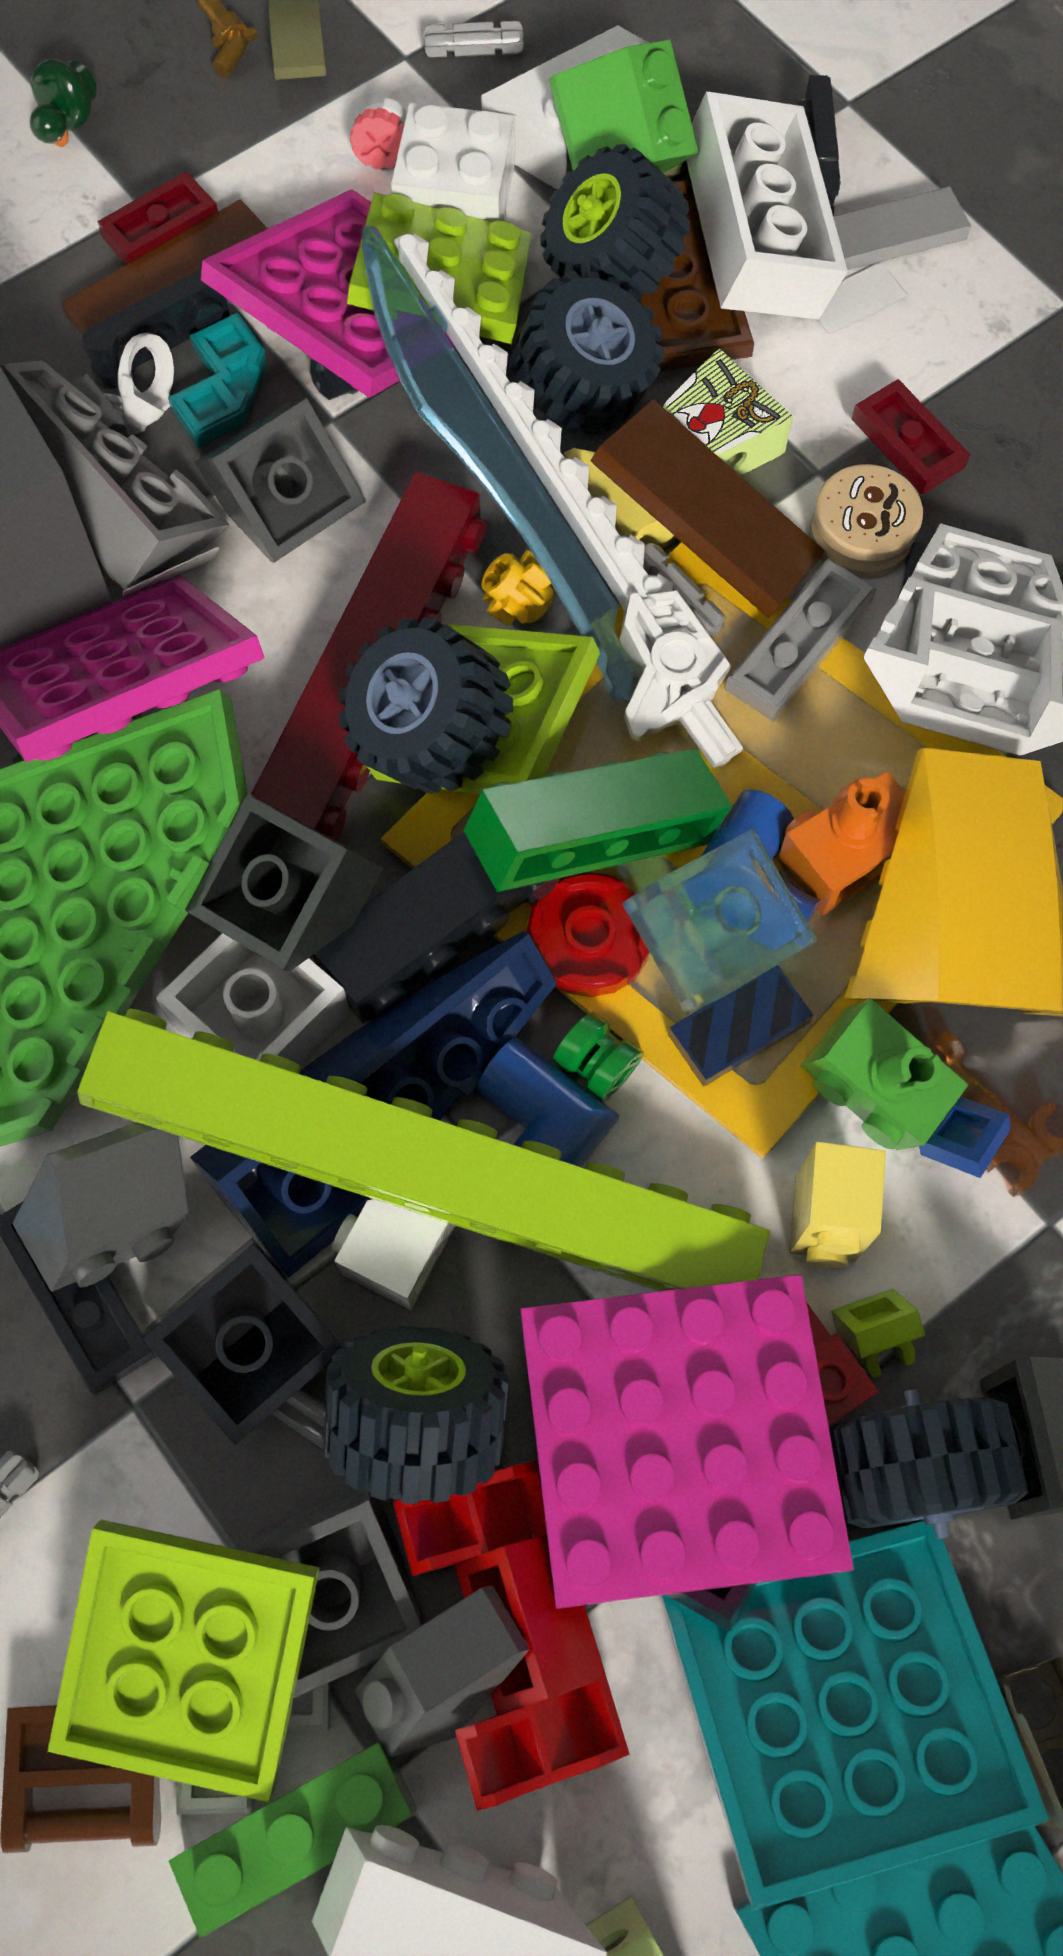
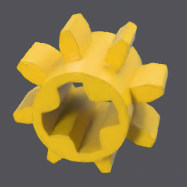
M529 550L520 559L509 553L497 557L485 571L481 582V587L486 592L482 599L489 604L487 612L507 627L513 623L515 618L522 624L533 623L541 618L550 607L554 596L553 588L550 586L554 578L546 572L548 565Z

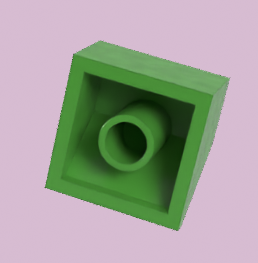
M671 40L627 46L554 74L549 78L573 171L578 167L579 161L587 155L592 158L598 149L608 146L612 150L617 144L626 145L630 149L634 147L662 173L669 171L699 153Z

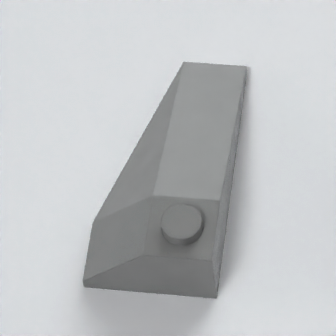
M44 361L1 365L3 372L64 473L96 559L103 565L106 574L124 590L188 561L224 533L229 523L189 479L178 470H175L169 477L143 456L148 446L135 435L131 434L126 438L101 422L102 413L100 407Z

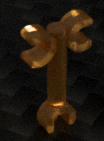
M945 1031L936 1041L935 1046L947 1057V1066L968 1084L961 1097L1009 1114L1011 1130L1004 1140L1008 1144L1000 1146L986 1171L990 1173L1001 1162L1013 1163L1019 1169L1020 1179L1011 1187L1008 1193L1013 1198L1022 1195L1036 1182L1039 1174L1038 1167L1051 1155L1058 1156L1063 1154V1137L1052 1136L1045 1126L1046 1119L1057 1107L1052 1102L1042 1105L1030 1117L1026 1125L963 1064L965 1050L961 1041L953 1034Z

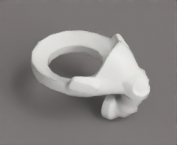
M141 333L132 337L124 348L117 373L121 397L104 393L105 397L123 418L128 435L139 434L145 431L146 426L158 421L170 407L168 397L174 375L172 353L167 343L160 336L150 333ZM146 347L154 357L156 370L152 385L147 391L141 393L133 383L131 367L135 354L139 349Z

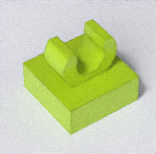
M893 1288L831 1310L837 1334L856 1353L858 1362L872 1377L881 1376L878 1355L881 1351L893 1348L896 1357L906 1366L914 1364L915 1348L911 1341L925 1336L919 1310Z

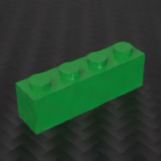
M697 749L670 754L668 752H658L648 758L622 763L610 761L596 768L570 773L557 771L539 779L512 784L509 782L496 783L486 789H482L463 831L496 891L500 892L708 845L732 808V804Z

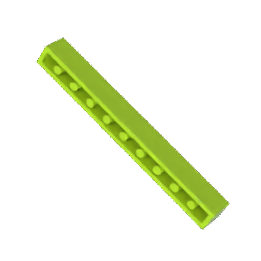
M127 1009L125 1016L107 1011L77 1091L81 1105L656 1291L758 1280L770 1234L769 1229L749 1223L751 1214L742 1209L723 1204H712L711 1210L687 1203L689 1194L676 1187L660 1183H650L648 1189L624 1182L625 1173L622 1170L597 1162H587L584 1169L560 1161L562 1152L552 1146L534 1141H523L522 1146L518 1147L497 1140V1130L472 1120L460 1119L457 1126L431 1118L433 1110L422 1103L405 1098H393L391 1105L365 1096L367 1088L364 1085L339 1076H328L326 1083L300 1075L301 1066L284 1057L262 1054L258 1061L234 1053L235 1045L232 1042L211 1033L196 1031L191 1039L165 1030L167 1026L165 1020L137 1009Z

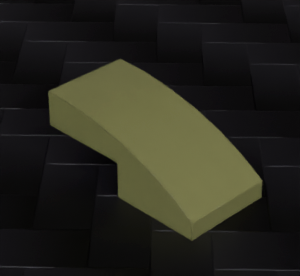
M268 0L275 80L326 76L319 0Z

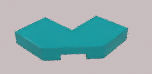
M238 312L190 335L193 350L212 376L168 397L171 411L197 448L247 424L267 363L265 350Z

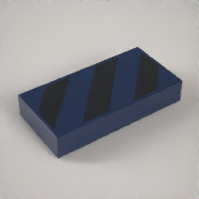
M775 964L669 1027L668 1036L704 1087L809 1024L813 1014L779 966Z

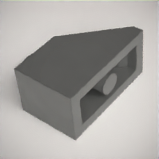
M493 1585L486 1586L475 1591L389 1646L354 1692L387 1757L390 1758L455 1738V1730L463 1728L530 1649Z

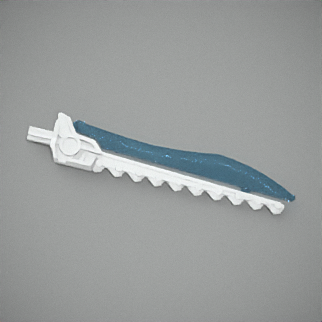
M372 225L365 226L362 231V249L372 306L384 345L403 388L419 417L458 456L520 533L556 590L580 635L594 638L600 651L596 663L605 678V686L611 698L629 703L624 719L631 739L638 742L646 734H656L667 727L681 723L712 768L722 767L729 763L732 757L743 750V746L711 703L718 687L731 668L729 661L678 590L673 591V583L659 573L657 576L648 575L644 570L645 543L631 534L628 537L619 535L615 529L617 504L603 495L601 498L591 496L587 490L589 466L576 457L573 459L564 458L560 452L562 428L549 419L546 421L537 420L534 416L535 390L521 381L519 383L510 382L506 377L508 352L495 344L490 346L484 345L479 339L481 315L469 307L465 309L457 308L453 302L455 279L442 270L437 272L431 271L428 268L429 242L416 234L413 236L405 234L397 237L394 244L399 252L398 262L378 229ZM400 263L404 266V268L406 269V271L408 272V274H409L410 277L412 278L413 282L415 283V285H416L417 288L419 289L420 293L422 294V296L424 297V299H425L426 302L428 303V305H429V307H430L429 309H428V307L426 306V304H425V302L423 301V299L421 298V296L419 295V293L417 292V290H416V288L414 287V285L412 284V282L410 281L409 277L407 276V274L405 273V271H404L403 268L401 267ZM445 331L451 339V341L453 342L456 349L458 350V352L460 353V355L462 356L463 360L471 370L472 374L480 384L481 388L489 398L490 402L496 409L497 413L505 423L506 427L514 437L515 441L523 451L531 466L539 476L540 480L548 490L549 494L557 504L558 508L566 518L574 533L582 543L583 547L591 557L592 561L600 571L608 586L616 596L617 600L625 610L619 639L614 632L618 603L612 596L611 592L609 591V589L603 582L602 578L594 568L593 564L591 563L586 553L578 543L577 539L569 529L561 514L553 504L552 500L550 499V497L544 490L543 486L535 476L534 472L532 471L527 461L519 451L518 447L510 437L502 422L494 412L493 408L485 398L484 394L476 384L468 369L466 368V366L460 359L459 355L451 345L450 341L444 334Z

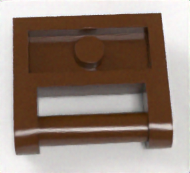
M57 1705L7 1708L0 1830L3 1853L29 1852L32 1844L119 1839H131L133 1847L157 1846L161 1830L160 1777L48 1752ZM131 1783V1806L34 1811L32 1804L33 1788Z

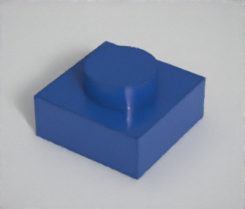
M960 1096L925 1145L919 1146L920 1154L981 1178L1011 1130L1009 1114Z

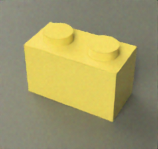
M816 1142L795 1176L789 1253L807 1255L806 1262L808 1264L831 1269L845 1268L848 1261L855 1262L881 1233L886 1150Z

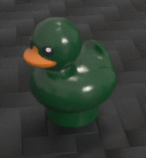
M46 59L37 64L31 76L30 85L38 106L34 108L30 115V129L39 141L64 147L68 142L67 130L80 128L90 116L91 101L94 100L97 92L96 83L90 71L78 61L68 60L63 62L58 59Z

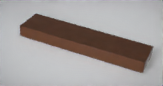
M239 199L62 301L61 304L65 316L83 335L89 327L202 269V260L268 228Z

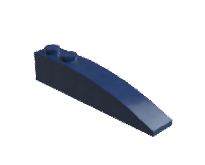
M522 931L403 999L380 1017L371 1020L301 1069L299 1074L326 1083L328 1076L347 1078L364 1085L367 1088L365 1095L367 1097L391 1105L393 1098L413 1100L430 1107L433 1110L431 1118L440 1121L461 1093L469 1096L482 1076L481 1068L499 1046L503 1047L508 1041L515 1038L554 989L557 982L529 933ZM204 1145L190 1157L224 1205L287 1278H290L331 1244L347 1216L352 1214L359 1217L366 1202L372 1199L208 1145Z

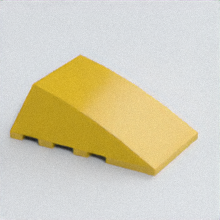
M925 747L918 749L894 829L898 831V836L891 859L886 860L878 883L882 886L873 920H869L866 923L860 947L864 948L856 976L850 977L844 999L867 1000L871 998L873 1001L903 1004L935 1002L1022 1010L1023 1014L1063 1017V885L1041 761Z

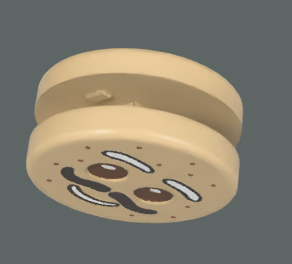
M861 464L836 472L820 489L810 524V538L826 551L820 559L825 562L829 558L861 579L878 578L897 570L907 560L911 545L920 530L923 520L921 498L915 487L905 477L883 466Z

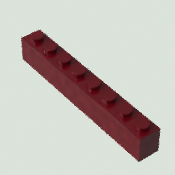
M415 471L251 793L256 799L287 813L335 841L339 839L346 821L347 813L344 807L352 791L359 793L363 789L370 772L368 767L357 759L358 754L349 750L344 741L348 731L339 726L338 714L345 710V705L338 702L340 688H347L350 678L345 676L350 663L356 666L361 658L358 650L366 641L374 644L378 640L377 632L387 625L397 630L400 620L413 618L420 623L423 617L435 619L441 623L442 613L440 610L446 598L454 599L460 590L465 570L463 563L468 553H477L485 536L487 522L480 515V493Z

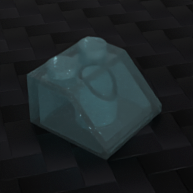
M754 828L656 880L622 903L685 1015L723 998L818 941Z

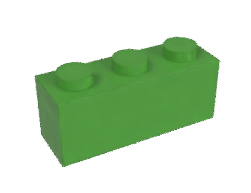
M379 1741L168 1860L199 1938L334 1862L346 1826L373 1833L378 1825L395 1827L413 1817L417 1807L394 1757H387Z

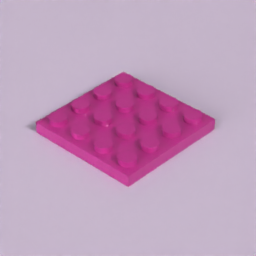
M353 189L202 260V282L369 398L456 348L443 327L347 304L349 284L371 206V201Z
M176 575L1 648L0 728L26 763L34 759L42 761L54 759L68 752L72 748L73 742L96 732L108 734L121 730L131 723L132 716L150 708H168L178 705L189 698L191 695L190 691L212 681L222 683L237 679L248 671L249 665L265 659L255 633L181 575Z
M801 1274L521 1308L556 1609L854 1570Z

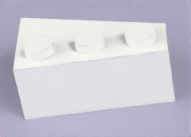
M617 25L481 95L482 111L515 115V165L559 190L563 184L562 179L569 171L573 172L549 78L554 74L624 47L649 42Z
M387 1825L376 1826L373 1833L346 1826L312 1920L328 1956L607 1955L606 1950L556 1888L558 1881L549 1872L524 1862L515 1863L513 1870L489 1865V1861L480 1853L457 1844H447L444 1852L419 1846L418 1840L410 1834Z

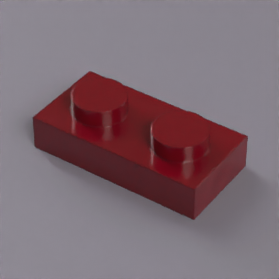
M185 171L100 219L97 223L105 242L125 264H128L217 213L218 208L217 203Z
M899 379L855 404L851 418L852 421L921 495L965 469L970 453Z

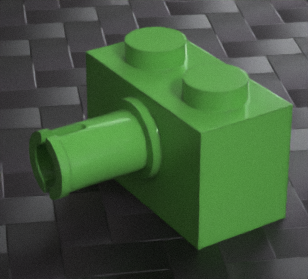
M871 998L845 1008L800 1065L815 1078L813 1086L825 1099L835 1105L848 1107L863 1121L861 1126L868 1137L882 1147L895 1149L896 1151L925 1145L968 1087V1084L943 1063L937 1054L934 1055L930 1048L925 1047Z

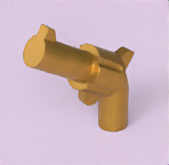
M197 0L198 6L212 23L211 27L214 36L211 42L213 47L218 50L221 49L214 59L212 67L220 76L229 78L245 53L247 44L258 38V33L255 28H247L234 11L230 10L228 12L221 3V0Z

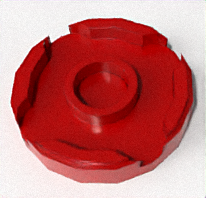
M586 872L563 877L548 895L541 900L539 898L531 908L527 933H529L553 978L556 980V987L566 993L587 997L615 993L634 981L649 960L654 931L649 908L639 895L637 898L634 892L626 888V883L614 876Z

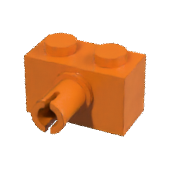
M888 771L883 772L874 779L860 778L853 781L839 792L834 799V804L818 814L814 809L805 811L796 817L784 830L785 838L777 860L800 889L820 899L816 910L822 917L879 881L885 861L891 859L898 836V831L894 829L905 791Z

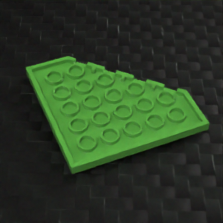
M221 689L133 720L129 725L116 732L108 734L98 733L73 742L72 748L57 758L44 761L34 759L27 763L21 761L0 769V1147L47 1133L54 1129L80 1086L107 1011L124 1016L127 1009H129L187 916L188 912L185 910L248 794L232 699Z

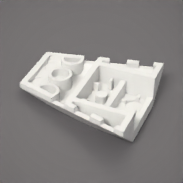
M945 524L939 525L918 561L912 576L908 578L894 607L890 609L880 631L873 638L864 656V660L902 722L1019 756L1063 742V585L1052 555Z

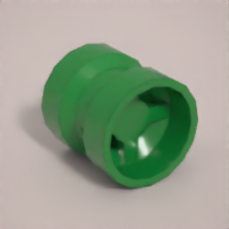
M592 1011L584 1016L566 1035L557 1048L553 1061L567 1073L577 1072L587 1081V1090L599 1100L605 1102L631 1076L643 1058L644 1052L630 1040H618L610 1033V1024L596 1012Z

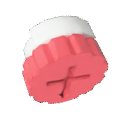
M385 97L383 103H375L368 106L362 114L356 117L350 134V142L353 145L352 150L355 156L361 162L379 170L395 167L407 116L406 109L397 101Z

